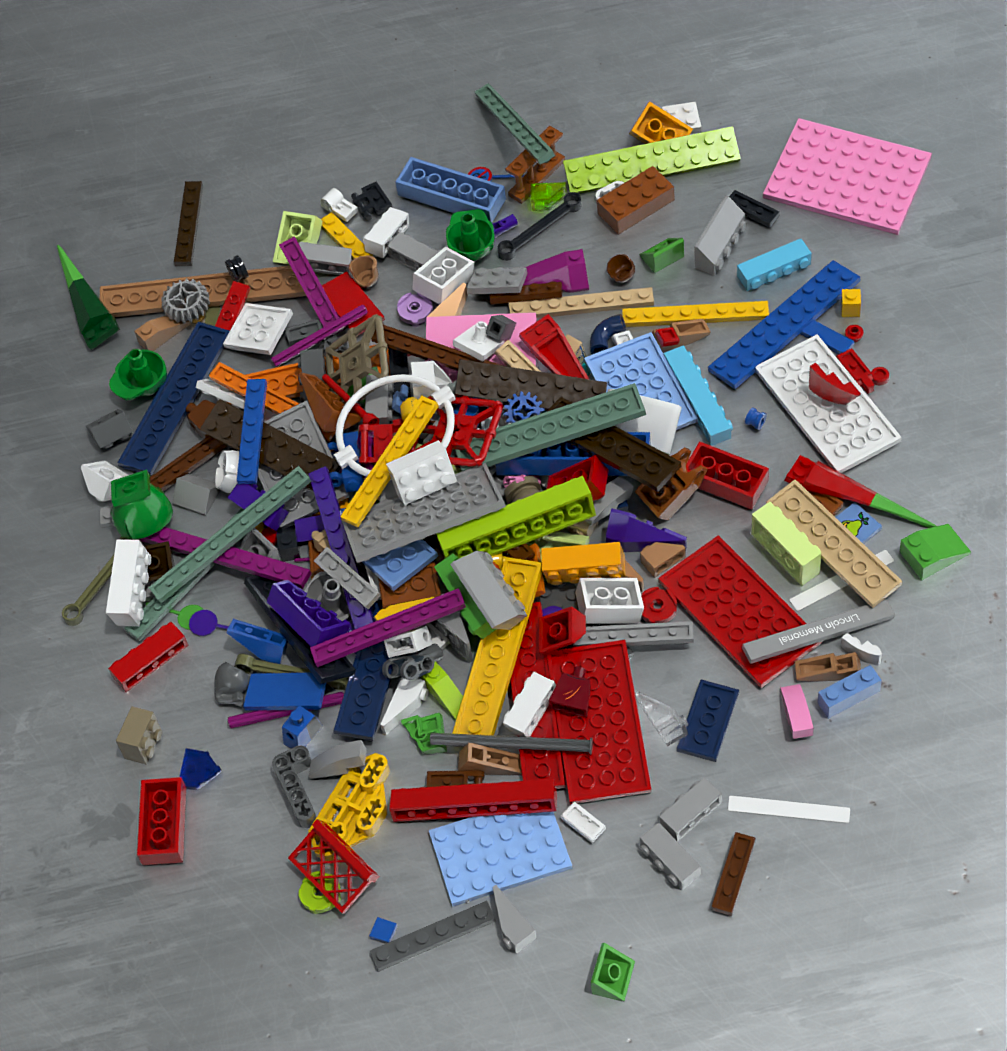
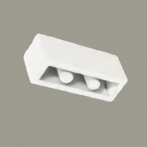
M392 207L386 213H383L381 219L364 236L365 252L384 258L388 253L387 245L399 232L404 234L408 229L409 213Z
M533 672L531 677L526 679L522 692L516 696L513 707L504 716L503 724L506 729L520 737H530L549 706V699L556 687L555 682Z

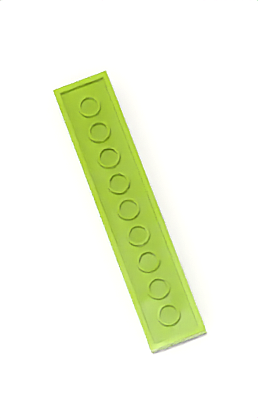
M731 126L564 160L563 165L569 192L581 194L599 190L615 181L625 183L651 166H654L663 176H669L738 162L741 158L734 128Z

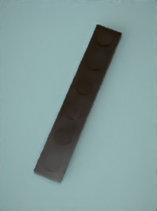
M185 181L174 256L175 267L192 266L203 191L202 181Z

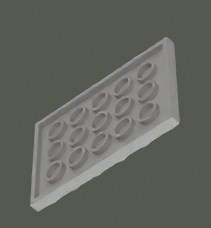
M304 401L264 421L270 426L333 458L323 433L315 421L308 401ZM259 463L258 476L264 490L267 492L285 476ZM344 484L334 488L338 502L350 497L349 492L345 490ZM304 487L284 503V509L289 513L280 527L282 529L288 528L295 524L294 520L308 518L320 512L313 491Z

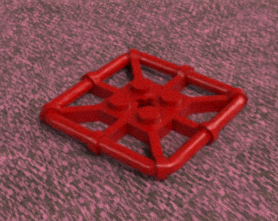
M469 396L455 397L456 400L452 401L451 404L461 405L458 414H454V430L459 431L452 435L446 451L451 465L479 467L483 465L482 462L487 456L492 439L496 437V428L502 414L503 404L500 401L469 398ZM468 406L489 407L475 416L465 415ZM437 408L436 410L440 416L438 425H426L421 432L434 434L432 440L416 448L419 440L418 437L408 454L438 440L441 443L447 427V414L442 409ZM493 416L488 429H476L480 422ZM473 438L484 439L479 455H476L470 447ZM452 449L465 450L471 459L450 457Z

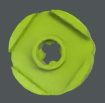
M315 871L311 874L313 877L320 876V871ZM325 873V876H331V875H332L331 873H330V874ZM305 877L299 888V898L303 906L313 914L324 913L333 909L335 906L324 895H315L318 888ZM325 879V889L327 891L334 890V879ZM339 893V902L341 901V893Z

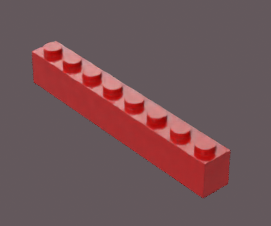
M554 779L391 789L389 809L393 822L556 812L557 789Z

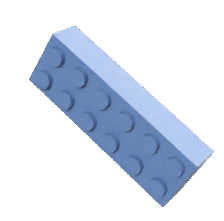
M410 157L395 181L399 196L452 213L480 209L485 212L491 223L506 200L505 187L503 185Z

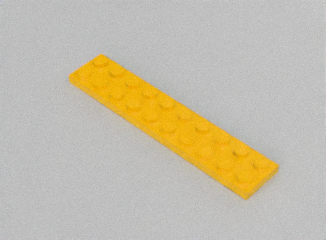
M505 557L501 570L504 575L503 579L506 584L513 588L514 596L524 605V611L528 616L511 630L496 629L484 639H480L452 734H495L542 574L541 562Z

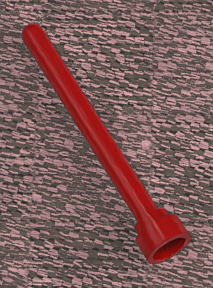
M327 374L322 376V380L347 403L351 397ZM357 402L354 404L352 409L362 418L363 424L379 425V418L376 415L367 413Z

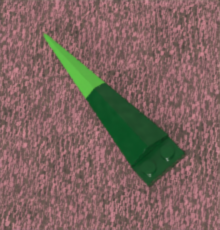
M57 245L80 333L83 335L87 346L93 350L119 331L120 328L116 319L89 286L62 247Z

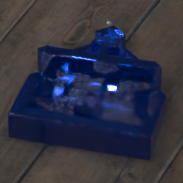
M185 749L179 777H182L186 789L199 790L222 772L208 751Z

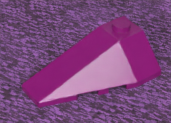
M583 249L563 252L526 267L527 276L523 285L555 281L562 282L563 290L568 293L589 290Z

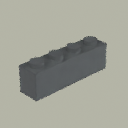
M323 350L300 351L301 357H298V367L302 369V373L315 375L322 380V376L326 374ZM304 388L303 392H300L301 403L308 401Z

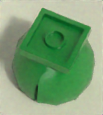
M147 470L111 481V501L113 506L110 514L112 522L121 537L127 539L145 538L160 531L170 522L173 515L172 505L161 488L150 484V475Z

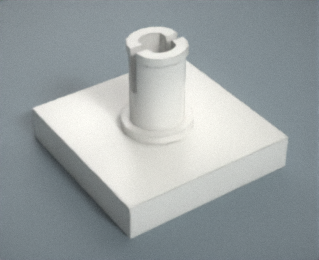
M479 321L476 325H473L455 338L453 346L483 362L494 354L504 344L505 340L499 341L486 334L487 323Z

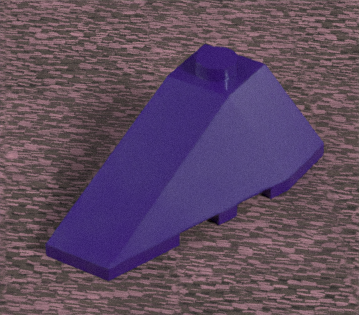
M611 509L605 537L606 543L620 542L623 552H641L643 548L648 545L651 546L655 542L683 545L687 549V537L667 528L660 530L653 525V522L648 520L646 523L635 519L636 515Z

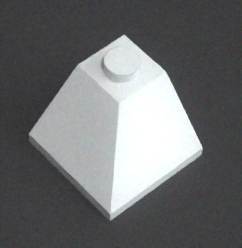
M107 461L82 464L81 466L89 493L101 502L111 500L112 480L128 476V474Z

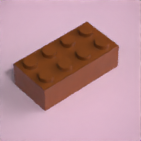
M651 166L597 199L598 215L619 235L675 200L674 186L654 166Z

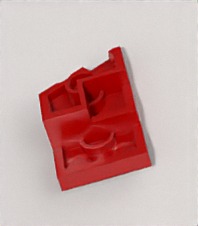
M817 363L810 365L809 389L822 399L847 405L861 395L851 381L844 385L834 372L826 375Z

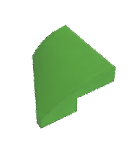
M435 713L422 718L416 715L401 720V723L409 731L411 737L417 742L423 753L437 754L447 752L446 745H432L430 743L431 733H445L441 713Z

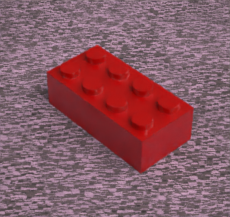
M700 441L686 464L687 472L696 469L700 465L708 469L698 489L753 510L769 481V468Z
M182 777L141 780L137 856L142 865L183 863L186 786Z

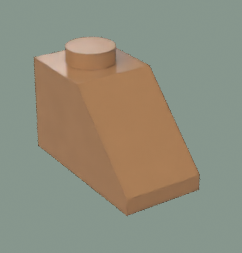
M655 542L651 546H646L640 552L642 565L654 578L686 558L685 547L677 544Z

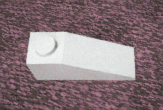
M403 677L401 678L380 724L384 735H387L397 727L402 719L409 717L421 706L422 701L427 699L429 690L424 680L418 678L406 680Z

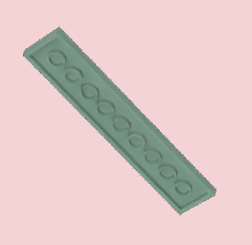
M633 383L496 428V437L492 439L487 456L482 464L486 463L487 467L645 416L646 411L636 384ZM482 438L472 439L470 447L476 455H479L484 442ZM456 450L458 458L471 459L465 450ZM460 466L462 471L473 468L469 466Z

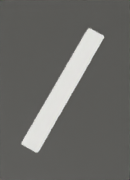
M887 550L876 554L885 565L894 561ZM837 574L791 598L790 602L799 611L848 584Z
M729 796V811L849 823L850 808Z

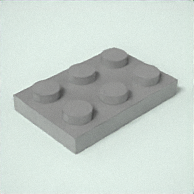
M497 267L494 269H475L468 284L467 292L468 294L520 293L527 276V268Z

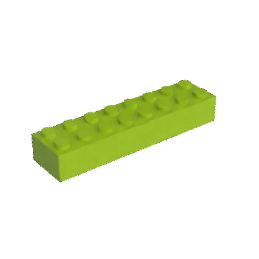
M580 476L505 505L506 507L501 508L497 512L488 513L478 519L464 522L460 526H454L441 533H436L444 558L454 553L460 559L475 551L487 552L494 556L596 516L591 492L584 477Z

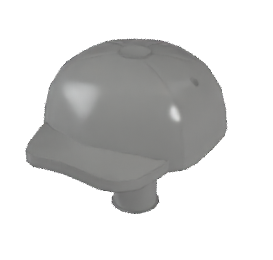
M325 571L317 573L304 589L307 593L306 597L318 600L322 603V608L328 612L330 610L335 612L337 618L342 622L347 620L351 614L343 587Z

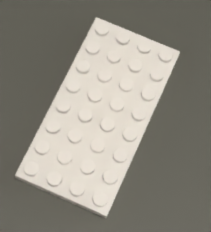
M818 334L755 367L756 373L829 466L837 472L843 473L901 442L902 437ZM817 363L826 375L834 372L844 385L851 381L861 395L847 405L822 399L809 389L810 365Z

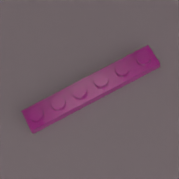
M295 236L279 244L323 327L337 320L339 316ZM345 327L329 337H332L338 334L339 332L345 330Z

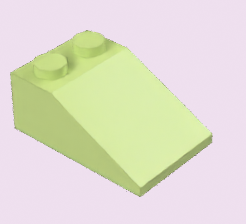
M283 211L273 262L290 265L279 244L294 236L298 243L308 242L317 244L323 221L314 215Z

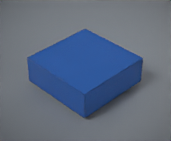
M377 917L369 935L370 939L385 944L391 942L398 927L397 923Z

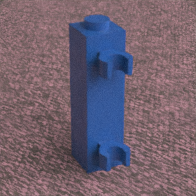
M358 431L344 433L345 447L350 445L358 458L361 457V449L357 445ZM330 442L328 447L330 450H333L331 453L333 458H335L333 454L339 451L337 443ZM358 459L357 461H355L356 463H358L359 465H361V466L363 467V464H360V463H359V459ZM349 465L342 469V473H330L334 488L344 484L346 492L358 491L364 482V476L354 471Z

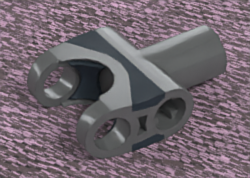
M434 643L415 653L394 656L384 662L382 667L383 675L391 679L402 676L406 680H413L432 671L435 661L442 660V649L438 644ZM390 664L393 667V672L391 675L388 673V667Z

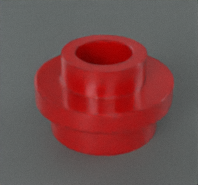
M850 325L845 330V336L854 342H858L864 335L863 328L859 325Z

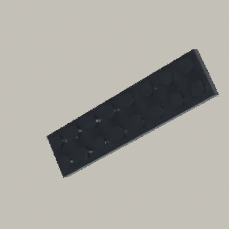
M257 575L245 577V586L320 684L350 677L355 674L356 669L346 656L317 667L309 644L267 603L272 585L277 583V581Z

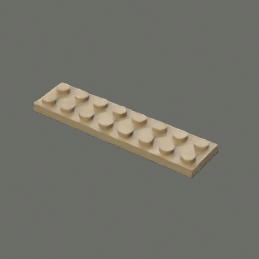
M793 480L766 501V504L771 502L774 506H778L787 519H791L800 532H804L813 545L818 546L821 551V559L872 608L902 585L903 581L798 481Z

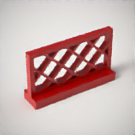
M316 819L312 824L314 828L296 847L288 859L341 913L345 914L370 883H375L380 876L326 822ZM317 834L320 837V847H311V840ZM332 849L334 851L333 861H325V850ZM320 850V862H311V851ZM303 851H307V863H300L296 859ZM339 863H346L348 865V874L339 875ZM325 864H334V875L325 876ZM312 865H320V876L313 877L311 874ZM348 877V889L339 890V878ZM352 877H360L364 881L359 888L352 889ZM325 879H334V890L327 891L325 889ZM348 892V901L342 906L339 903V893Z

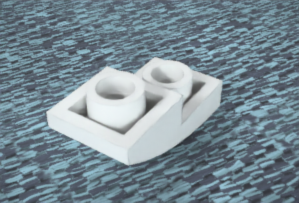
M849 633L842 637L841 648L846 652H856L860 660L870 664L879 665L881 663L882 652L878 646L872 645L868 640L861 645V642Z

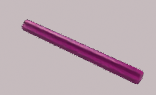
M361 305L275 355L271 358L272 362L276 367L300 354V351L309 349L367 315L366 307Z
M337 692L324 695L321 708L341 704L344 693ZM256 710L228 717V725L230 728L280 718L290 715L294 710Z

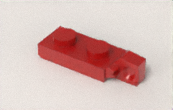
M852 348L836 356L867 394L874 392L875 384L872 382V372Z

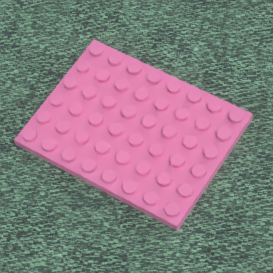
M798 118L763 192V198L898 235L931 160L932 153Z

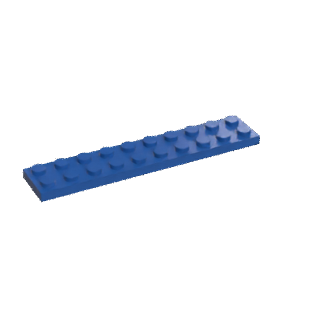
M832 260L710 364L708 371L732 388H738L756 372L755 367L774 357L796 338L805 327L818 319L839 301L842 289H852L861 282L860 276Z

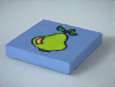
M855 502L835 517L863 544L882 530V525Z

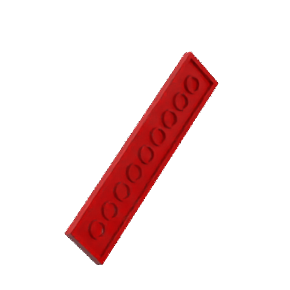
M535 602L532 605L511 676L513 703L516 696L522 692L526 679L531 677L533 672L550 679L547 654L539 653V618L543 617L541 602ZM550 704L530 737L559 738L555 709L550 708ZM519 749L523 780L554 779L556 789L566 788L561 751Z

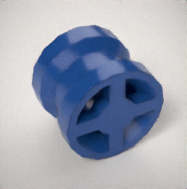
M752 407L746 415L745 424L748 426L752 425L755 429L760 430L766 421L767 413L758 412L756 408Z

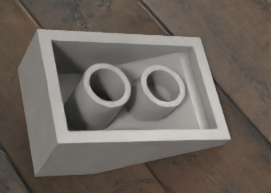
M459 611L429 622L449 639V645L469 663L473 661L469 639Z

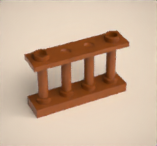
M550 125L539 136L553 150L554 157L541 165L537 163L533 167L537 161L525 149L505 168L506 172L515 176L516 184L508 191V196L521 204L565 160V156L558 153L555 147V143L563 136V133Z

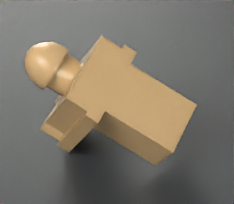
M313 531L311 536L317 551L322 552L326 547L331 550L326 531Z

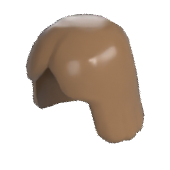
M368 255L356 257L349 264V270L360 287L368 288L377 282L379 274L375 257Z

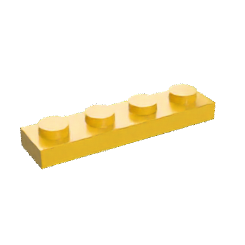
M332 212L321 219L323 221L321 228L340 247L352 249L351 258L353 260L360 256H373V254L365 252V245Z

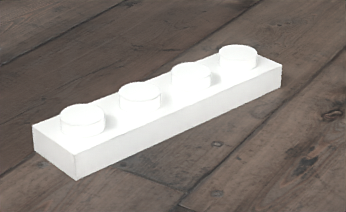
M209 379L197 381L196 388L202 390L203 394L216 396L217 400L221 399L231 403L232 406L238 409H244L245 397Z

